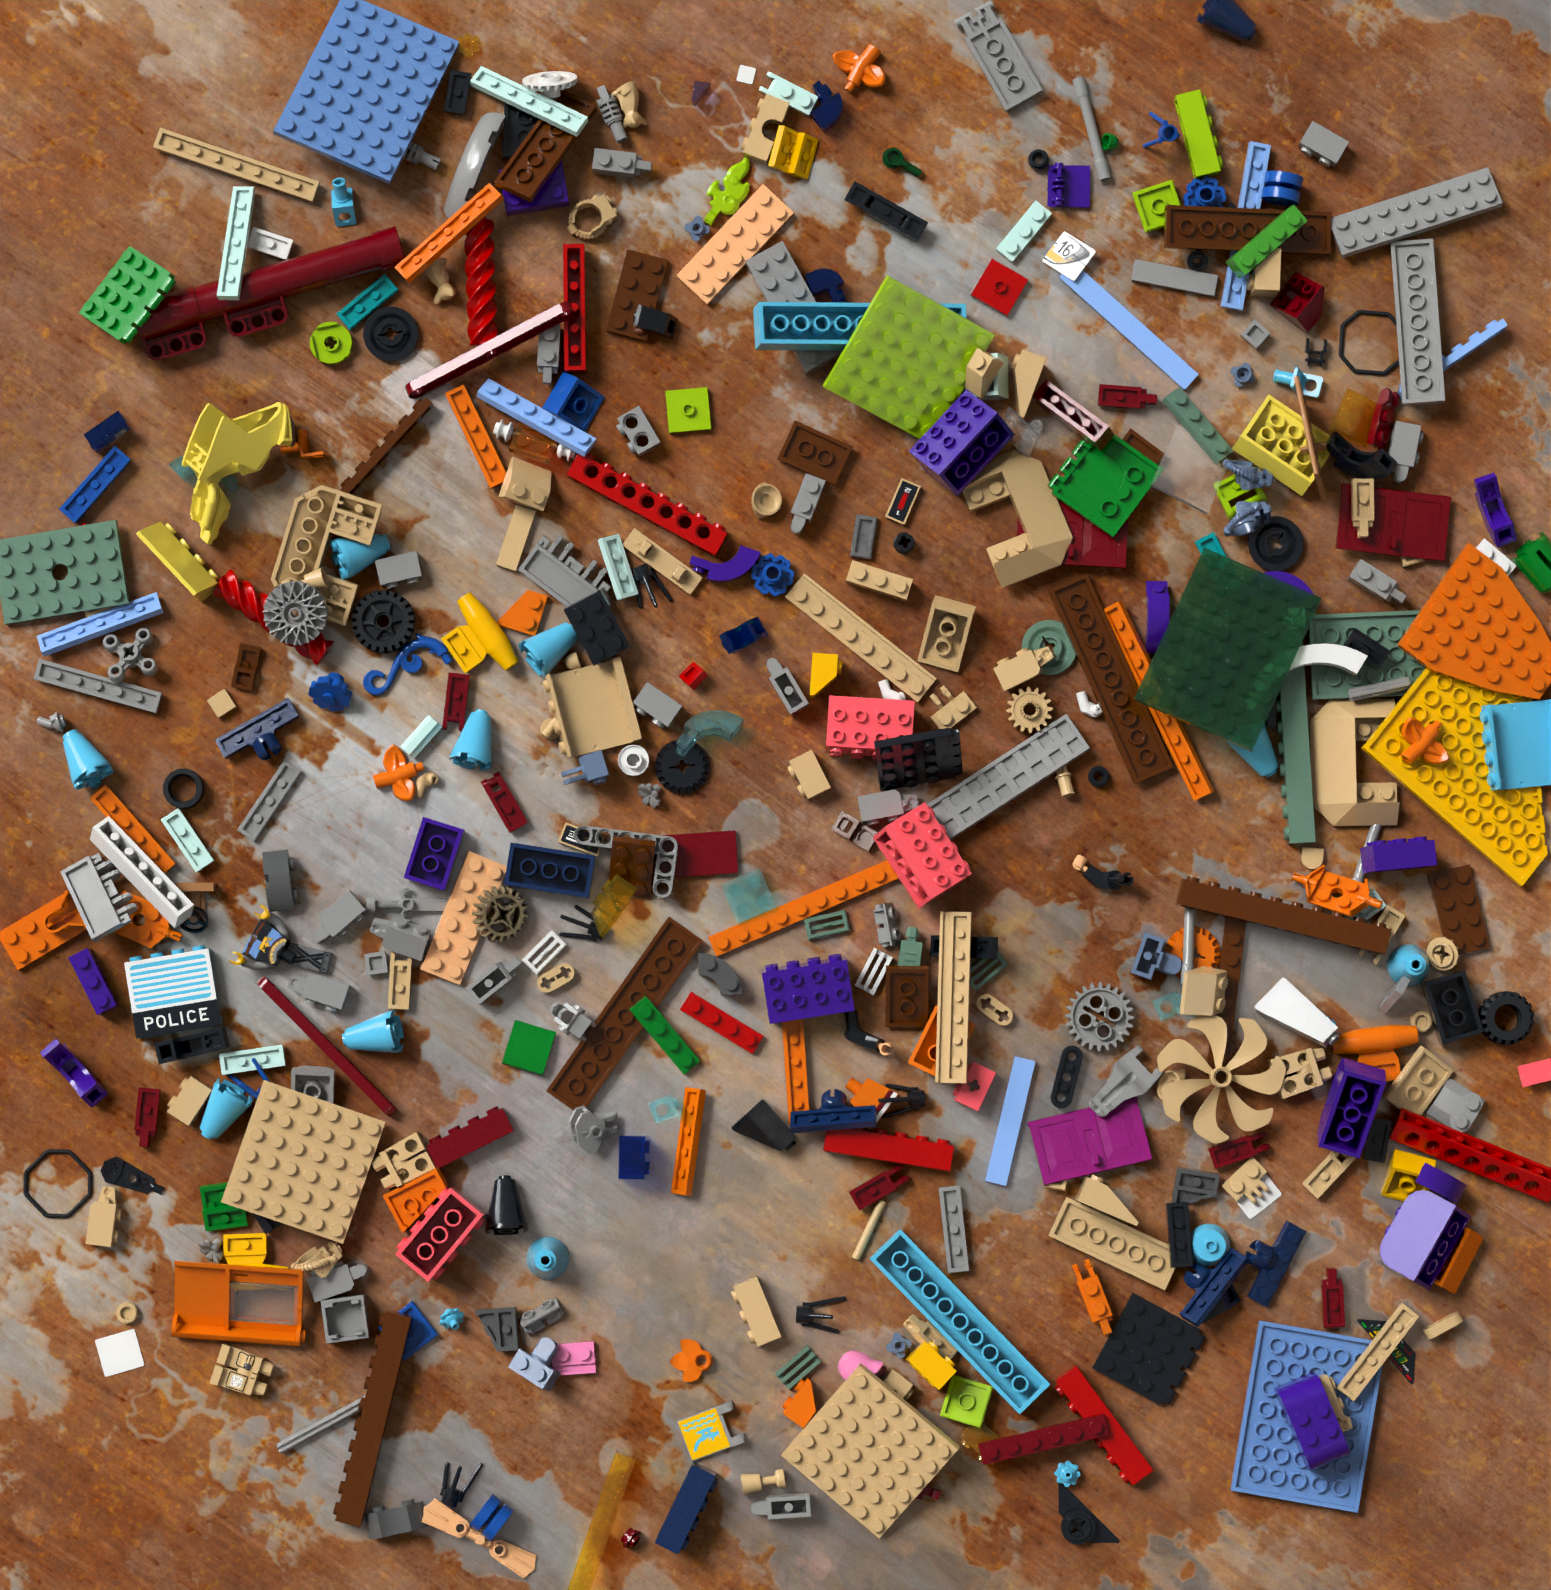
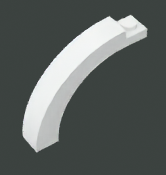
M1326 643L1305 645L1285 652L1267 664L1252 680L1249 687L1254 689L1255 693L1250 692L1245 700L1247 706L1245 709L1253 713L1274 681L1295 668L1307 665H1328L1342 669L1355 676L1366 660L1367 655L1346 646Z

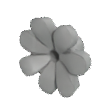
M648 783L638 786V794L644 797L642 799L644 805L650 803V806L655 808L660 804L661 800L657 796L661 791V787L658 784L652 786Z
M206 1239L198 1243L201 1253L207 1254L205 1257L207 1260L212 1261L213 1259L215 1263L220 1262L224 1255L219 1250V1247L222 1245L221 1240L215 1239L212 1243L211 1240Z

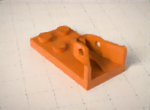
M66 890L61 896L0 931V941L17 970H21L87 931V928L69 890Z

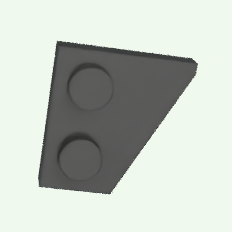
M1177 1167L1171 1203L1188 1202L1191 1204L1198 1202L1200 1199L1216 1196L1220 1174Z
M517 1307L475 1310L476 1316L479 1317L484 1325V1330L491 1337L497 1352L520 1349Z

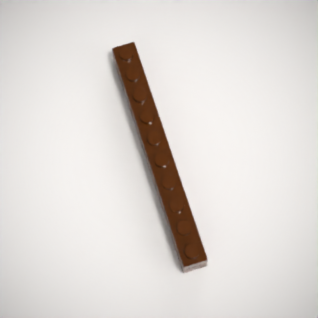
M1187 876V879H1182L1180 882L1175 905L1380 955L1386 954L1391 929L1386 928L1387 924L1374 921L1372 925L1365 923L1366 919L1354 916L1353 920L1344 918V914L1334 911L1332 915L1324 913V909L1314 906L1310 910L1303 908L1304 904L1291 901V904L1282 903L1283 899L1270 896L1269 900L1261 898L1262 894L1249 891L1248 895L1241 893L1240 888L1229 886L1228 889L1220 888V884L1208 881L1207 884L1199 883L1200 879Z
M387 1310L386 1314L381 1315L379 1326L382 1327L381 1335H376L374 1347L377 1348L375 1356H371L369 1368L372 1369L371 1376L366 1377L364 1389L367 1392L365 1398L361 1397L358 1409L362 1413L360 1419L356 1418L353 1431H357L355 1440L351 1439L348 1452H352L350 1461L346 1460L343 1473L347 1474L345 1481H341L338 1493L342 1495L340 1502L335 1503L333 1514L336 1515L335 1521L358 1527H361L413 1315Z

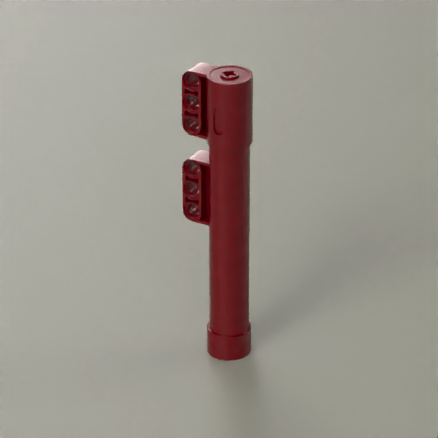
M396 226L373 232L372 235L244 272L239 300H218L219 280L196 287L192 285L171 291L168 294H162L165 298L155 311L152 309L149 311L152 315L143 327L140 328L138 326L148 357L156 361L203 347L207 342L205 322L223 316L228 331L236 337L281 325L288 318V310L284 298L376 271L394 269L405 258ZM275 309H281L284 312L282 320L274 319L273 311ZM261 315L264 319V324L262 326H255L252 322L253 316ZM234 321L242 322L244 325L243 331L235 332L232 328V323ZM200 333L203 337V342L195 344L191 338L192 334ZM172 340H181L183 343L182 349H173L171 346ZM153 345H159L162 348L160 356L152 354L151 347Z

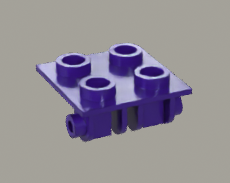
M1063 163L1048 165L1047 207L1090 208V166L1063 165Z

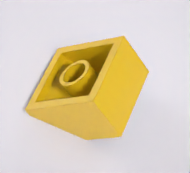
M812 654L809 699H814L836 680L837 674H841L842 660H838V654Z
M1394 1149L1388 1164L1381 1196L1404 1202L1410 1194L1416 1191H1429V1189L1417 1184L1415 1181L1424 1163L1435 1167L1436 1160Z
M923 1341L906 1357L905 1361L936 1390H940L956 1373V1370L953 1368L955 1363L947 1356L942 1358L938 1354L940 1349L933 1342L927 1343Z

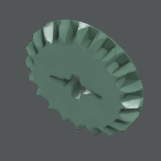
M1043 620L1035 623L1025 633L1021 648L1027 647L1028 651L1044 648L1045 642L1043 638L1048 644L1053 643L1055 646L1053 647V653L1056 658L1043 665L1042 674L1055 675L1063 672L1072 664L1076 654L1062 623L1055 620Z

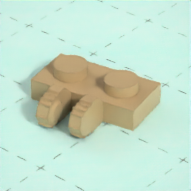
M944 685L940 689L942 694L950 701L948 704L943 706L936 695L932 694L929 696L939 709L930 717L939 729H951L977 708L964 691L954 698Z

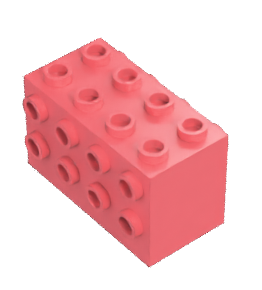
M829 695L825 753H830L831 757H842V754L851 755V758L856 759L872 756V759L876 760L874 741L913 734L915 701Z
M925 802L885 826L873 837L918 909L960 884L972 874L969 864L959 855L956 844L948 838L945 827L939 824L933 809L927 806Z
M454 1186L444 1188L437 1197L440 1199L436 1205H430L424 1213L425 1219L422 1222L420 1220L417 1221L410 1230L412 1232L411 1236L403 1238L396 1247L398 1251L395 1255L428 1282L432 1279L437 1280L446 1270L443 1268L446 1262L450 1264L459 1254L456 1251L460 1245L464 1247L473 1237L470 1234L474 1228L479 1230L486 1221L484 1218L486 1212Z

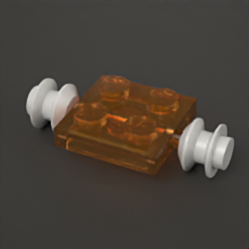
M503 419L500 423L496 422L493 434L496 435V440L500 436L504 437L505 442L509 441L511 437L513 438L509 447V453L547 465L550 464L554 451H557L558 459L565 456L567 457V462H569L570 458H575L576 452L520 421L516 429H514L512 422L505 425Z

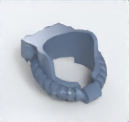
M1229 459L1223 461V466L1235 473V482L1240 484L1243 490L1267 487L1274 482V476L1269 470L1263 468V471H1261L1258 467H1253L1252 462Z
M1238 501L1236 503L1237 514L1224 527V536L1232 537L1250 534L1256 531V526H1260V519H1263L1264 524L1270 522V512H1272L1270 505H1267L1266 502Z

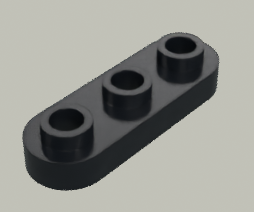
M1068 1046L1061 1053L1050 1096L1052 1104L1057 1108L1068 1107L1073 1098L1083 1059L1082 1051L1076 1046ZM1070 1052L1076 1055V1058L1072 1061L1068 1059ZM1069 1073L1070 1080L1064 1081L1062 1078L1063 1074ZM1060 1093L1065 1096V1100L1062 1102L1057 1100V1096Z

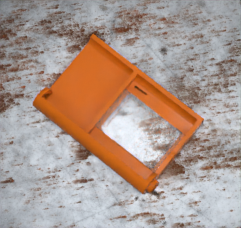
M174 1260L175 1289L172 1337L298 1347L301 1346V1343H305L306 1330H303L304 1270Z

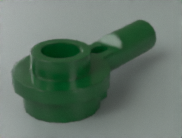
M889 148L883 153L882 161L887 168L896 169L901 167L916 177H919L922 172L918 167L905 161L902 152L897 148Z

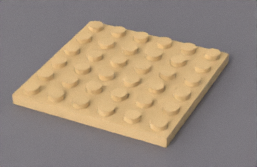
M264 1080L221 1202L343 1244L385 1121Z
M860 1363L804 1429L787 1446L781 1456L876 1537L880 1538L958 1451L960 1446Z

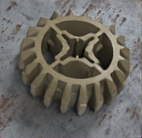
M499 885L497 890L495 886H492L490 889L491 893L488 890H483L485 897L477 896L480 903L473 904L478 909L471 912L472 915L477 916L472 922L479 924L476 927V931H482L481 936L484 938L488 937L489 941L493 942L496 939V942L501 943L504 939L506 942H509L510 936L517 938L516 931L523 932V929L520 927L521 924L527 925L523 918L528 917L529 913L523 910L527 909L528 905L522 904L525 898L519 897L520 892L517 890L513 891L512 887L508 886L505 889L503 885ZM507 897L511 902L501 906L495 899ZM489 906L490 914L486 917V911ZM499 910L503 911L501 913V918L498 917L500 915ZM515 911L514 919L511 922L510 916ZM500 923L505 929L494 931L489 926Z

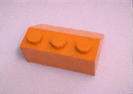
M935 1006L908 1061L909 1064L935 1076L937 1006ZM969 1022L968 1043L976 1029V1025L972 1022Z
M1465 1227L1433 1284L1455 1294L1484 1237Z

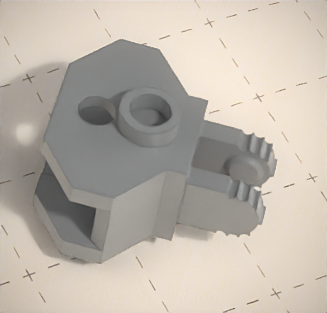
M554 1002L549 1009L551 1014L556 1016L554 1021L560 1024L559 1030L568 1036L572 1033L584 1042L587 1038L583 1034L591 1025L595 1028L597 1025L584 1015L585 1010L576 1004L572 1007L566 1002L564 1005Z
M584 1106L575 1108L569 1119L572 1140L589 1154L597 1152L603 1139L607 1138V1135L619 1131V1125L617 1124L605 1126L606 1122L617 1119V1112L599 1115L597 1112L592 1113Z

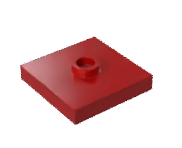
M991 259L970 296L1007 317L1028 279Z

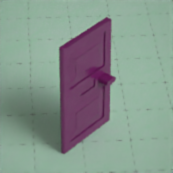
M1133 1097L1123 1101L1105 1117L1097 1116L1089 1107L1028 1122L1027 1125L1030 1128L1044 1186L1152 1160L1137 1102L1138 1098Z

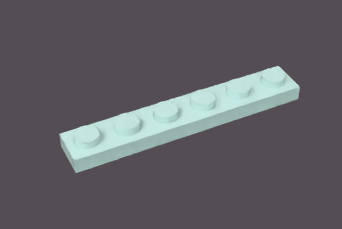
M483 66L479 68L470 80L472 87L576 137L588 123L587 116L533 90H528L522 85Z
M233 186L217 290L218 300L240 299L256 192L254 187Z

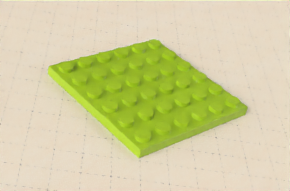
M887 275L825 380L823 387L921 439L929 428L958 399L965 387L966 366L977 348L984 351L987 350L995 334Z

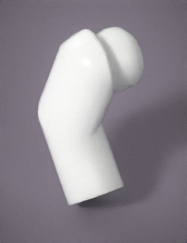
M1086 691L1076 693L1082 713L1090 717H1098L1102 714L1098 704L1089 702Z

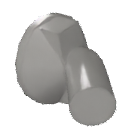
M58 712L49 716L50 720L41 716L37 718V724L50 729L54 728L56 732H64V727L67 726L64 715H59Z

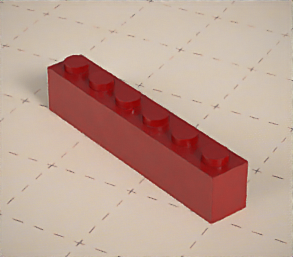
M563 244L564 302H570L574 310V315L564 321V371L568 374H587L585 245Z
M866 1128L826 1131L824 1151L946 1171L951 1169L954 1145H950V1140L937 1139L936 1143L930 1142L929 1137L916 1135V1139L907 1138V1133L895 1132V1136L887 1135V1130L874 1128V1132L865 1131Z
M1076 1365L1055 1379L1057 1383L1055 1389L1061 1397L1067 1396L1070 1400L1067 1405L1074 1414L1078 1412L1082 1418L1104 1414L1109 1435L1093 1440L1100 1449L1104 1447L1109 1454L1106 1455V1458L1112 1466L1118 1465L1121 1469V1472L1118 1474L1126 1484L1130 1482L1132 1485H1135L1153 1471Z

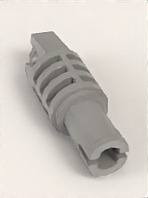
M605 85L597 87L600 99L596 100L605 125L610 127L616 143L626 141L628 137L622 125L623 116L615 97L612 94H608Z
M412 142L403 159L415 165L421 163L434 171L437 170V166L441 162V158L425 152L422 146Z

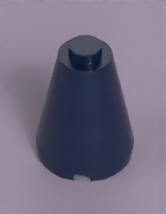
M1207 0L1202 7L1204 8L1203 15L1199 13L1196 18L1198 23L1241 41L1250 40L1256 33V24L1235 0Z

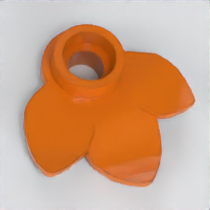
M691 1339L680 1340L682 1352L674 1355L670 1363L676 1369L684 1371V1382H693L700 1377L703 1371H707L712 1366L713 1359L708 1351L701 1349L698 1342ZM705 1357L706 1363L703 1365L699 1364L698 1358Z

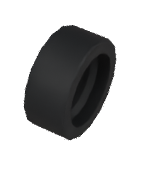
M186 768L170 772L163 784V794L166 800L172 806L180 809H190L198 805L205 792L202 778L196 772ZM182 776L191 778L196 784V793L188 801L177 800L171 791L173 782Z

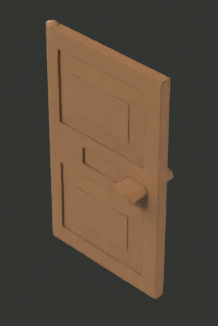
M1294 376L1308 444L1307 446L1299 447L1301 456L1310 454L1313 473L1322 503L1328 502L1317 453L1327 450V445L1325 441L1315 444L1308 406L1299 376Z

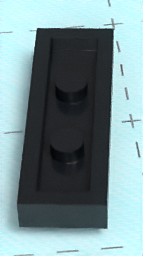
M1188 1202L1166 1203L1170 1268L1193 1267Z

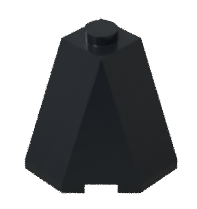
M763 1099L731 1127L733 1131L779 1151L783 1149L789 1151L796 1144L794 1139L797 1136L791 1133L790 1128Z

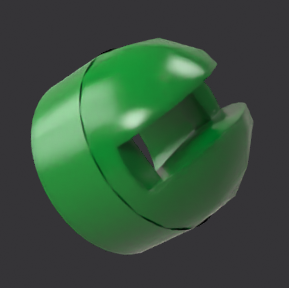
M1105 133L1101 140L1103 150L1112 151L1117 149L1119 143H1117L1119 141L1118 137L1114 134Z

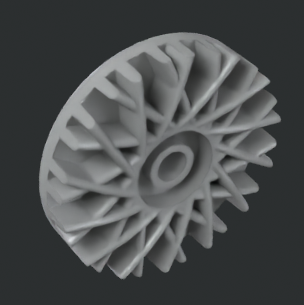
M289 581L280 584L269 594L263 606V620L266 622L265 626L270 630L269 633L273 634L274 638H278L280 642L294 644V646L314 640L324 629L328 618V608L323 595L314 586L302 581ZM292 610H298L299 616H294Z

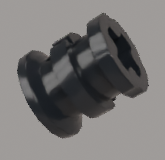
M907 532L898 534L893 542L895 550L900 554L910 553L914 548L912 535ZM901 538L910 541L906 548L898 544L901 542Z

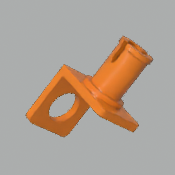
M298 429L299 437L294 446H283L280 448L282 454L300 452L301 458L306 460L329 457V453L325 451L309 453L307 431L303 429Z

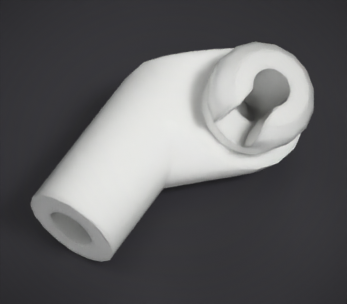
M888 679L878 682L883 699L906 700L903 692L898 693L891 690Z

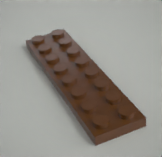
M1166 205L1164 248L1239 251L1285 210ZM1300 211L1307 222L1277 247L1281 248V253L1330 255L1331 212Z

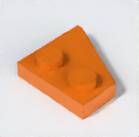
M527 590L497 621L498 625L527 635H536L548 596Z

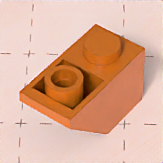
M808 1377L805 1381L801 1379L794 1388L797 1391L793 1398L788 1397L782 1405L784 1408L783 1414L803 1429L816 1412L811 1379Z

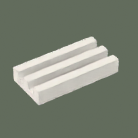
M551 930L522 961L538 975L567 944ZM553 937L555 940L530 963L528 960ZM559 943L560 946L536 969L534 966Z
M874 948L854 986L874 995L886 972V966H889L893 957ZM875 954L880 955L865 985L860 984ZM885 958L887 960L871 990L868 986L882 959Z

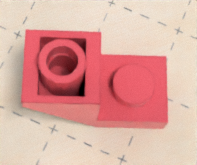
M1551 1058L1517 1066L1523 1087L1551 1081Z

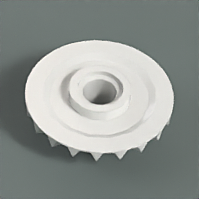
M565 71L540 72L526 76L522 79L523 87L528 90L540 91L547 98H557L561 96L560 90L576 85L577 75Z

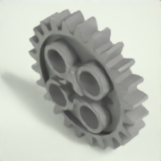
M1101 982L1098 983L1097 988H1095L1093 983H1090V990L1082 986L1083 993L1075 991L1077 999L1070 998L1069 1000L1073 1005L1066 1006L1071 1011L1070 1014L1064 1015V1017L1070 1018V1022H1067L1065 1025L1072 1026L1068 1033H1076L1074 1041L1081 1039L1080 1046L1083 1047L1088 1043V1050H1091L1096 1045L1097 1051H1100L1101 1045H1104L1107 1051L1109 1050L1110 1043L1116 1048V1040L1124 1042L1122 1034L1129 1036L1126 1027H1133L1132 1024L1128 1023V1020L1134 1019V1016L1128 1015V1012L1132 1011L1133 1008H1127L1126 1006L1130 999L1123 1001L1122 998L1125 993L1123 992L1118 995V987L1110 990L1109 983L1105 988H1103ZM1093 996H1098L1101 999V1006L1099 1008L1091 1006L1090 1000ZM1083 1006H1087L1096 1013L1102 1011V1016L1116 1024V1027L1113 1028L1102 1020L1096 1022V1016L1085 1011ZM1116 1007L1119 1010L1120 1015L1117 1019L1109 1017L1108 1011L1110 1008ZM1082 1014L1090 1017V1024L1088 1026H1082L1079 1023V1018ZM1101 1025L1106 1026L1109 1030L1108 1035L1104 1038L1100 1037L1097 1033V1029Z

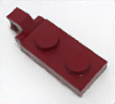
M1099 384L1098 406L1145 409L1146 404L1156 405L1157 395L1146 394L1147 389H1142V387Z
M142 1087L138 1089L134 1130H136L135 1135L140 1136L139 1147L149 1148L150 1137H155L157 1132L161 1089Z
M1326 1268V1279H1322L1321 1285L1323 1328L1345 1327L1342 1280L1337 1279L1336 1268Z

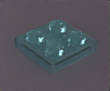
M760 868L721 884L737 924L776 908Z

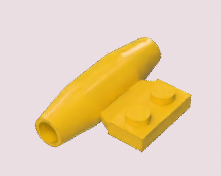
M471 592L457 600L458 606L468 625L456 627L442 637L441 640L464 673H468L482 663L487 653L505 671L515 666L519 660L508 637L489 610Z
M267 1234L223 1235L224 1257L228 1264L289 1269V1267L263 1264L267 1256ZM230 1281V1289L235 1288V1290H258L282 1286Z

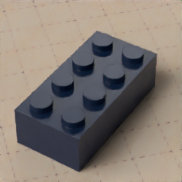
M510 843L504 885L589 899L596 856Z
M694 1461L692 1462L656 1537L655 1544L676 1554H679L680 1550L685 1551L690 1537L687 1535L690 1530L694 1532L699 1522L697 1514L699 1511H704L709 1501L706 1495L708 1491L713 1492L718 1482V1479L715 1478V1471Z

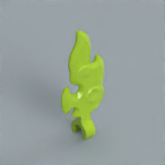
M744 157L741 162L729 168L727 175L723 178V184L726 188L724 191L719 189V180L714 181L708 188L707 196L714 198L709 202L712 208L704 218V222L711 226L720 212L725 215H732L737 212L739 204L746 198L749 192V183L742 184L741 180L749 171L750 163L748 157Z

